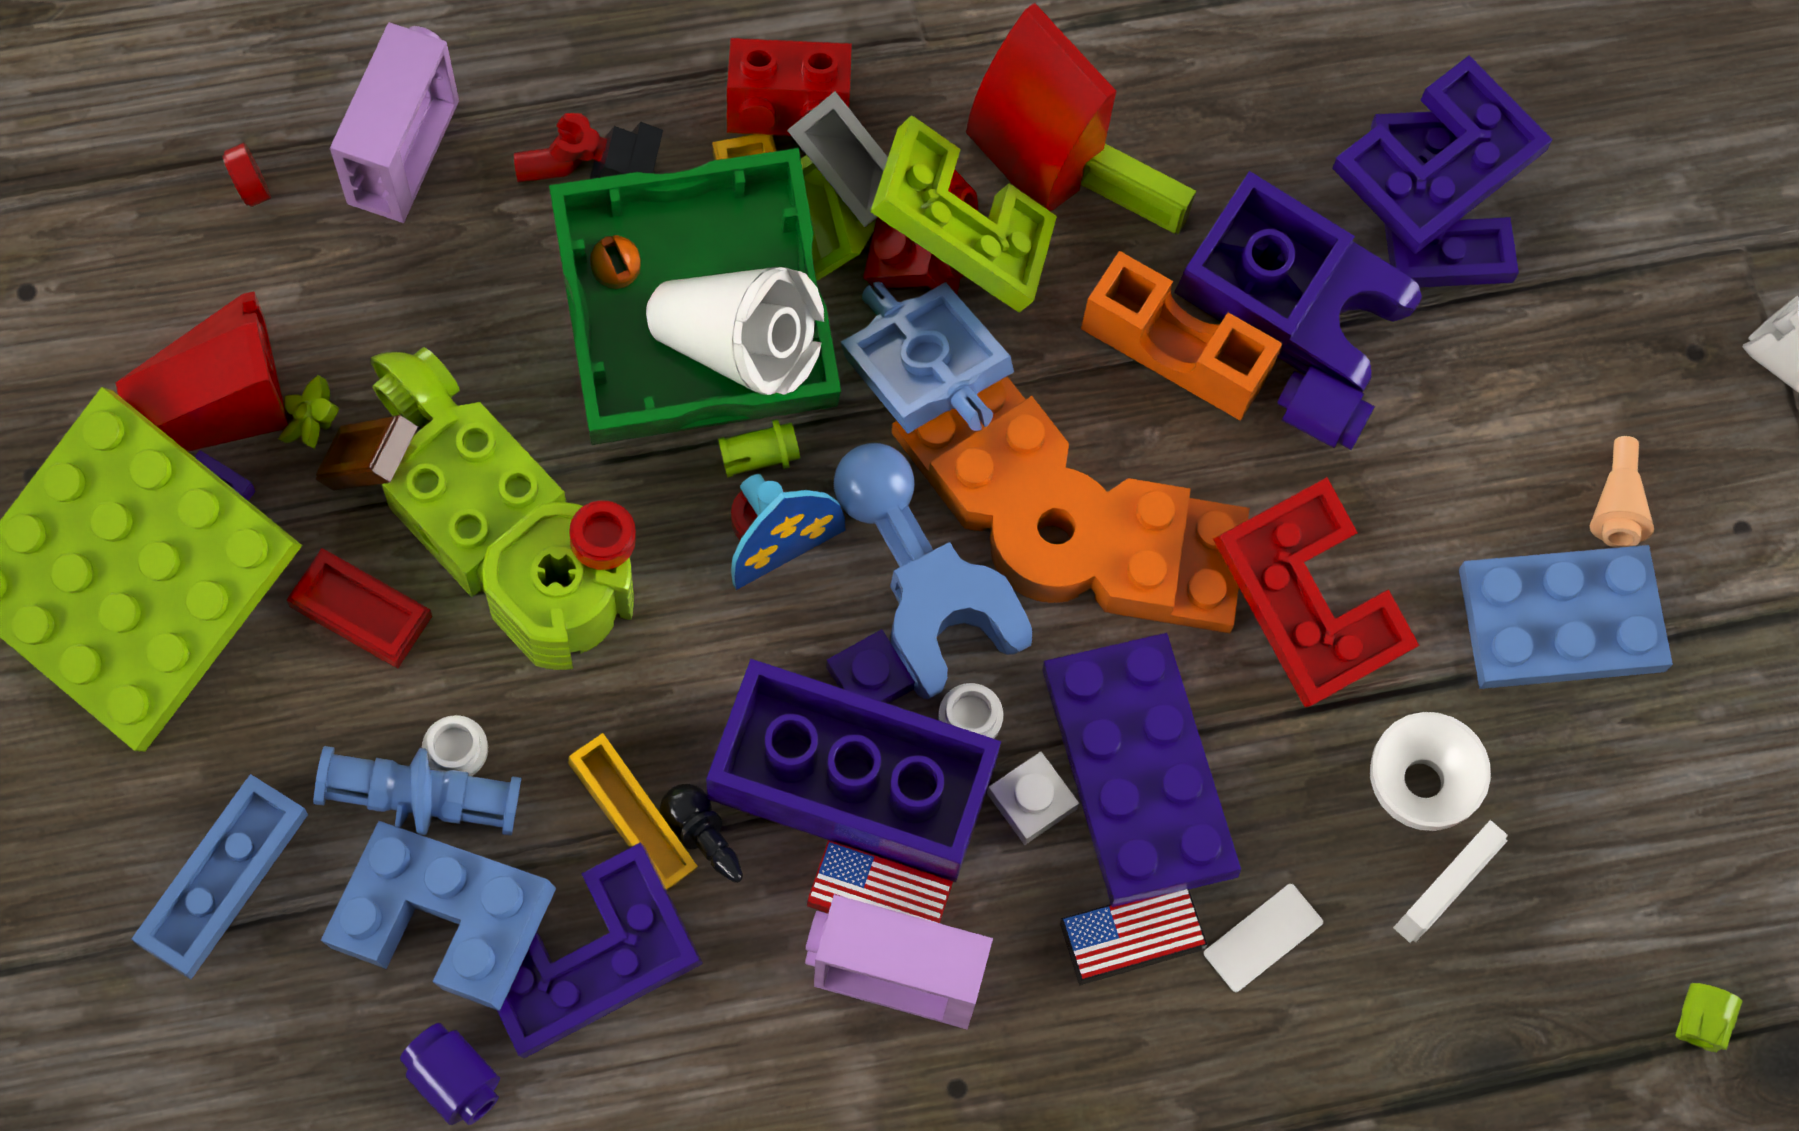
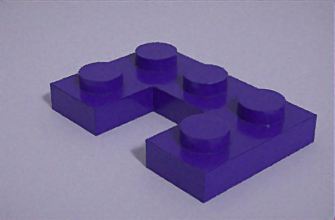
M1470 55L1428 86L1420 100L1458 139L1422 166L1380 123L1338 155L1332 167L1344 182L1414 254L1418 253L1544 154L1552 142V138Z
M1432 112L1375 114L1371 124L1372 130L1382 123L1422 166L1458 139ZM1511 217L1458 220L1416 254L1384 223L1390 265L1412 278L1419 285V288L1513 283L1519 273Z
M641 842L581 873L610 933L552 962L538 931H536L500 1011L497 1010L518 1056L525 1059L703 964L645 846Z

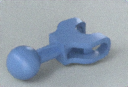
M866 443L850 450L841 459L836 468L833 481L834 493L838 503L849 516L863 523L876 524L899 565V568L893 571L890 588L899 604L892 625L890 643L915 681L914 691L917 695L924 699H929L941 693L948 678V667L941 655L936 637L949 626L965 623L981 628L994 643L998 651L1006 655L1016 654L1030 647L1032 643V627L1007 578L989 567L970 564L962 560L951 542L935 550L932 549L908 506L914 493L915 483L912 468L903 454L895 448L881 443Z

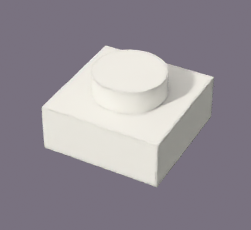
M1039 752L990 785L987 790V795L1024 845L1076 811L1079 805L1078 800L1042 752Z

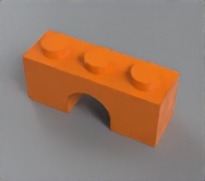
M1119 251L1087 300L1081 330L1241 421L1271 374L1282 343L1229 312L1221 324L1206 323L1191 316L1173 299L1171 294L1172 280Z

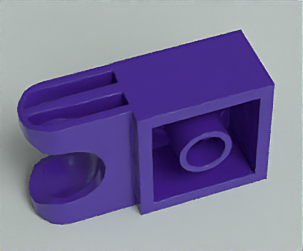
M1251 171L1248 172L1185 268L1174 291L1175 294L1220 322L1223 321L1229 312L1280 341L1282 346L1277 357L1305 375L1309 368L1313 366L1361 392H1364L1371 380L1370 360L1345 338L1340 328L1339 314L1348 310H1364L1394 322L1410 316L1422 299L1419 285L1408 275L1353 242L1354 235ZM1260 260L1265 261L1271 266V269L1265 270L1257 264Z

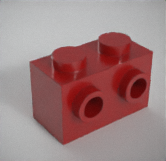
M731 38L727 79V133L791 136L787 130L835 91L849 108L852 43Z

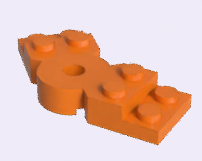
M1008 376L977 394L982 402L993 412L992 421L988 426L985 427L980 421L981 430L979 431L971 430L968 423L956 409L942 413L908 434L897 421L892 423L891 433L963 528L981 532L987 528L991 529V557L994 566L1000 574L1007 578L1012 588L1021 595L1040 602L1061 603L1079 597V594L1091 588L1095 593V600L1105 613L1231 633L1234 627L1239 586L1213 538L1247 521L1250 508L1190 498V488L1131 478L1126 479L1107 492L1097 481L1088 475L1066 468L1069 442L1033 396L1025 399ZM1046 526H1057L1066 531L1070 540L1062 544H1051L1045 541L1038 531Z

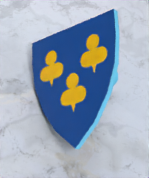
M761 474L752 475L743 481L740 489L758 517L741 538L732 557L731 576L733 586L737 590L846 531L845 516L838 501L826 493L817 491L783 492L782 486L778 482H765Z

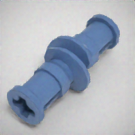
M324 746L322 749L315 782L313 804L324 806L327 799L365 805L369 810L381 812L396 810L395 827L398 828L402 827L409 813H413L416 832L420 835L427 834L433 816L438 817L444 822L460 824V821L502 827V834L512 836L522 779L520 777L512 776L511 782L469 776V772L430 770L427 750L425 748H419L409 766L399 765L394 760L376 758L374 761L334 754V747Z

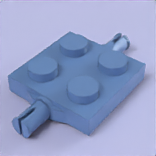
M881 282L873 283L875 292L870 285L867 286L863 291L862 300L877 316L866 328L841 341L842 349L846 360L906 433H910L951 409H956L971 430H981L980 421L985 427L988 426L992 421L993 412L982 402L977 394L1014 372L1011 356L946 282L920 297L902 302H897Z

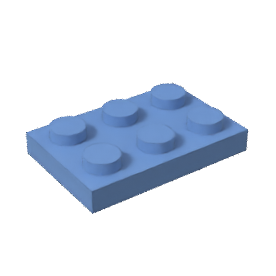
M1649 545L1464 561L1459 568L1479 689L1666 672L1673 665Z

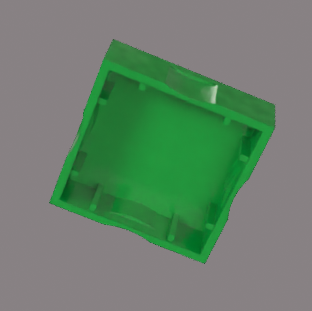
M799 148L710 161L693 169L676 173L653 174L634 172L549 185L591 445L838 406L841 388L827 307L816 281L812 258L814 233ZM614 235L622 236L632 241L640 253L641 260L640 272L637 278L630 285L618 289L608 288L599 283L592 273L590 263L591 252L594 246L601 239ZM616 246L607 248L606 251L612 260L616 274L626 271L627 269ZM773 267H786L806 273L818 288L824 308V322L815 320L813 341L822 342L820 353L808 378L793 392L771 395L756 393L657 341L650 333L646 318V307L655 289L665 281Z

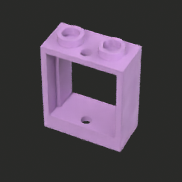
M388 22L330 146L347 204L404 223L459 102L447 42L441 40L438 35L426 28L411 26L408 29Z
M834 894L829 913L820 911L815 913L806 944L808 952L805 964L815 967L814 987L968 1029L993 938Z

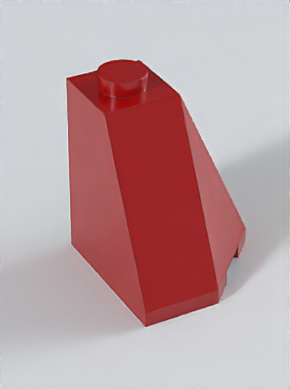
M255 291L241 294L115 382L118 395L187 452L283 430L289 424L265 316Z

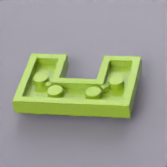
M911 115L897 129L870 212L1020 313L1035 299L1057 216L1010 183L994 196L988 218L956 197L948 189L961 149Z

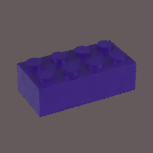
M750 659L706 778L707 794L710 801L956 882L996 765L1001 741Z

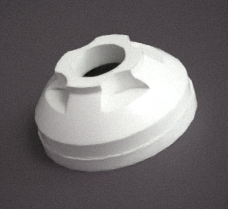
M1420 712L1397 720L1382 734L1373 751L1370 764V780L1374 794L1381 806L1394 819L1415 829L1437 831L1451 828L1461 823L1480 807L1487 795L1491 780L1490 762L1482 742L1467 725L1454 717L1441 713ZM1414 764H1425L1433 768L1441 780L1439 793L1430 798H1421L1414 795L1407 788L1404 780L1406 769Z

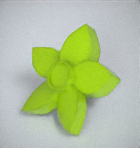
M317 375L307 384L302 396H285V409L289 414L293 415L294 419L285 427L278 438L279 440L289 443L302 436L304 444L315 449L320 427L328 429L340 410L334 403L329 401L330 389L325 378Z

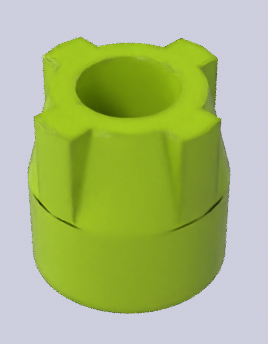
M1691 983L1682 1008V1016L1675 1035L1676 1038L1710 1052L1717 1053L1721 1049L1727 1050L1742 1000L1726 990L1711 985Z

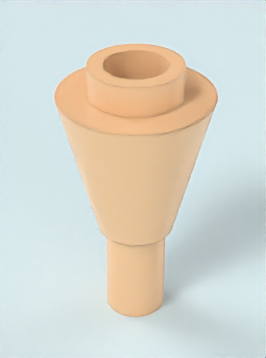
M1621 436L1614 440L1612 471L1609 473L1590 523L1592 534L1613 548L1636 546L1650 538L1654 532V525L1641 476L1638 473L1639 441L1630 436Z

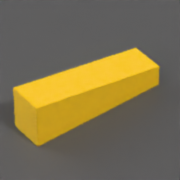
M604 733L569 756V766L629 848L640 842L645 846L666 890L697 869V864Z

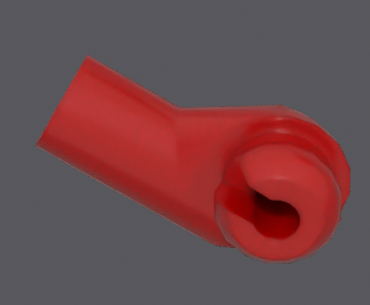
M573 113V114H577V115L581 116L582 118H584V119L587 121V123L590 125V122H589V120H588V118H587L586 116H584V115H582V114H580V113ZM558 129L559 135L549 148L514 152V165L518 183L571 175L583 160L559 161L551 156L550 150L559 140L575 145V137L568 131Z

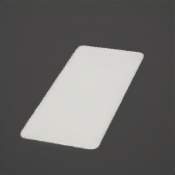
M1288 884L1204 951V956L1234 992H1238L1323 924V919L1293 884Z

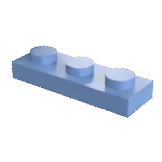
M250 774L131 940L191 980L308 816L305 808Z

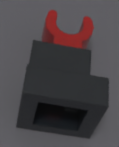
M565 113L556 124L558 129L571 133L575 137L576 144L573 145L559 140L550 150L551 156L563 162H571L577 159L584 161L594 160L590 179L634 172L653 173L663 133V130L640 122L632 132L614 126L605 137H601L598 131L590 128V125L584 118L573 113Z

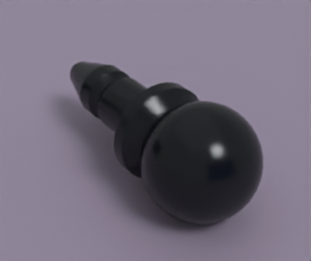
M680 784L668 790L661 800L660 814L672 831L680 835L682 844L688 849L699 848L705 858L711 861V865L716 872L732 882H740L743 879V873L737 854L729 847V844L719 832L722 827V819L718 813L712 811L708 795L701 788L692 784Z

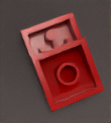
M1033 3L1024 10L993 58L975 96L969 114L966 133L1014 187L1051 212L1080 191L1085 163L1104 150L1117 91L1039 6Z

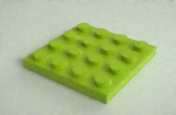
M101 387L0 520V638L134 751L145 752L303 545L113 390Z

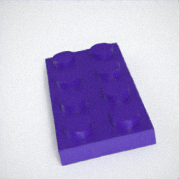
M1162 633L1045 660L1042 669L1112 907L1238 878L1241 872L1240 863L1168 634Z

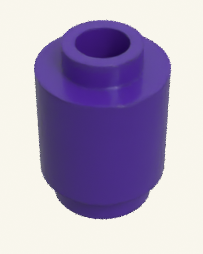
M1313 366L1309 368L1305 376L1294 371L1277 402L1278 405L1287 409L1282 418L1283 422L1332 448L1340 444L1349 450H1352L1375 408L1374 405L1362 400L1363 392Z
M436 1023L419 1034L406 1047L400 1057V1061L408 1069L406 1078L449 1125L456 1124L461 1120H464L468 1125L474 1124L487 1114L499 1099V1096L494 1092L500 1081L497 1073L457 1030L448 1032L441 1023Z

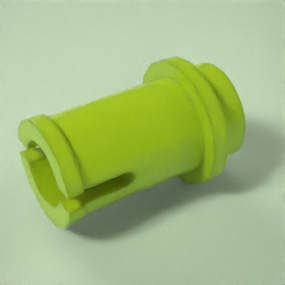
M776 419L772 420L773 427L728 438H718L727 478L781 463L783 469L790 468L789 461L800 459L792 422L780 425L779 420Z

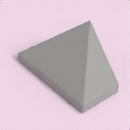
M835 91L787 131L861 224L867 227L878 218L870 211L888 157Z

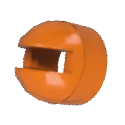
M618 235L605 237L594 246L591 252L590 263L592 273L599 283L608 288L618 289L626 287L637 278L640 272V253L636 245L625 237ZM616 246L627 269L619 274H616L612 260L606 251L607 248Z

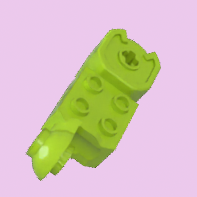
M422 347L414 355L403 352H386L371 357L370 363L380 379L372 386L379 400L392 416L401 415L421 428V430L414 434L391 482L381 484L389 509L471 597L481 590L486 594L491 617L494 622L535 666L552 670L573 669L571 652L580 650L582 654L601 643L612 630L617 613L620 614V618L631 620L634 608V591L630 557L620 566L608 570H597L587 567L575 557L570 546L569 528L573 516L583 506L566 502L565 492L481 402L458 406L451 399L460 391L459 386L444 364L430 350Z

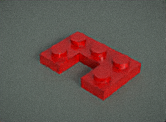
M1328 477L1213 538L1304 707L1318 703L1420 646L1389 589L1334 618L1304 562L1358 533Z

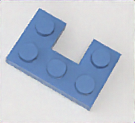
M378 821L321 941L333 950L387 969L415 909L460 924L435 975L433 983L444 991L500 1011L556 887L548 879Z

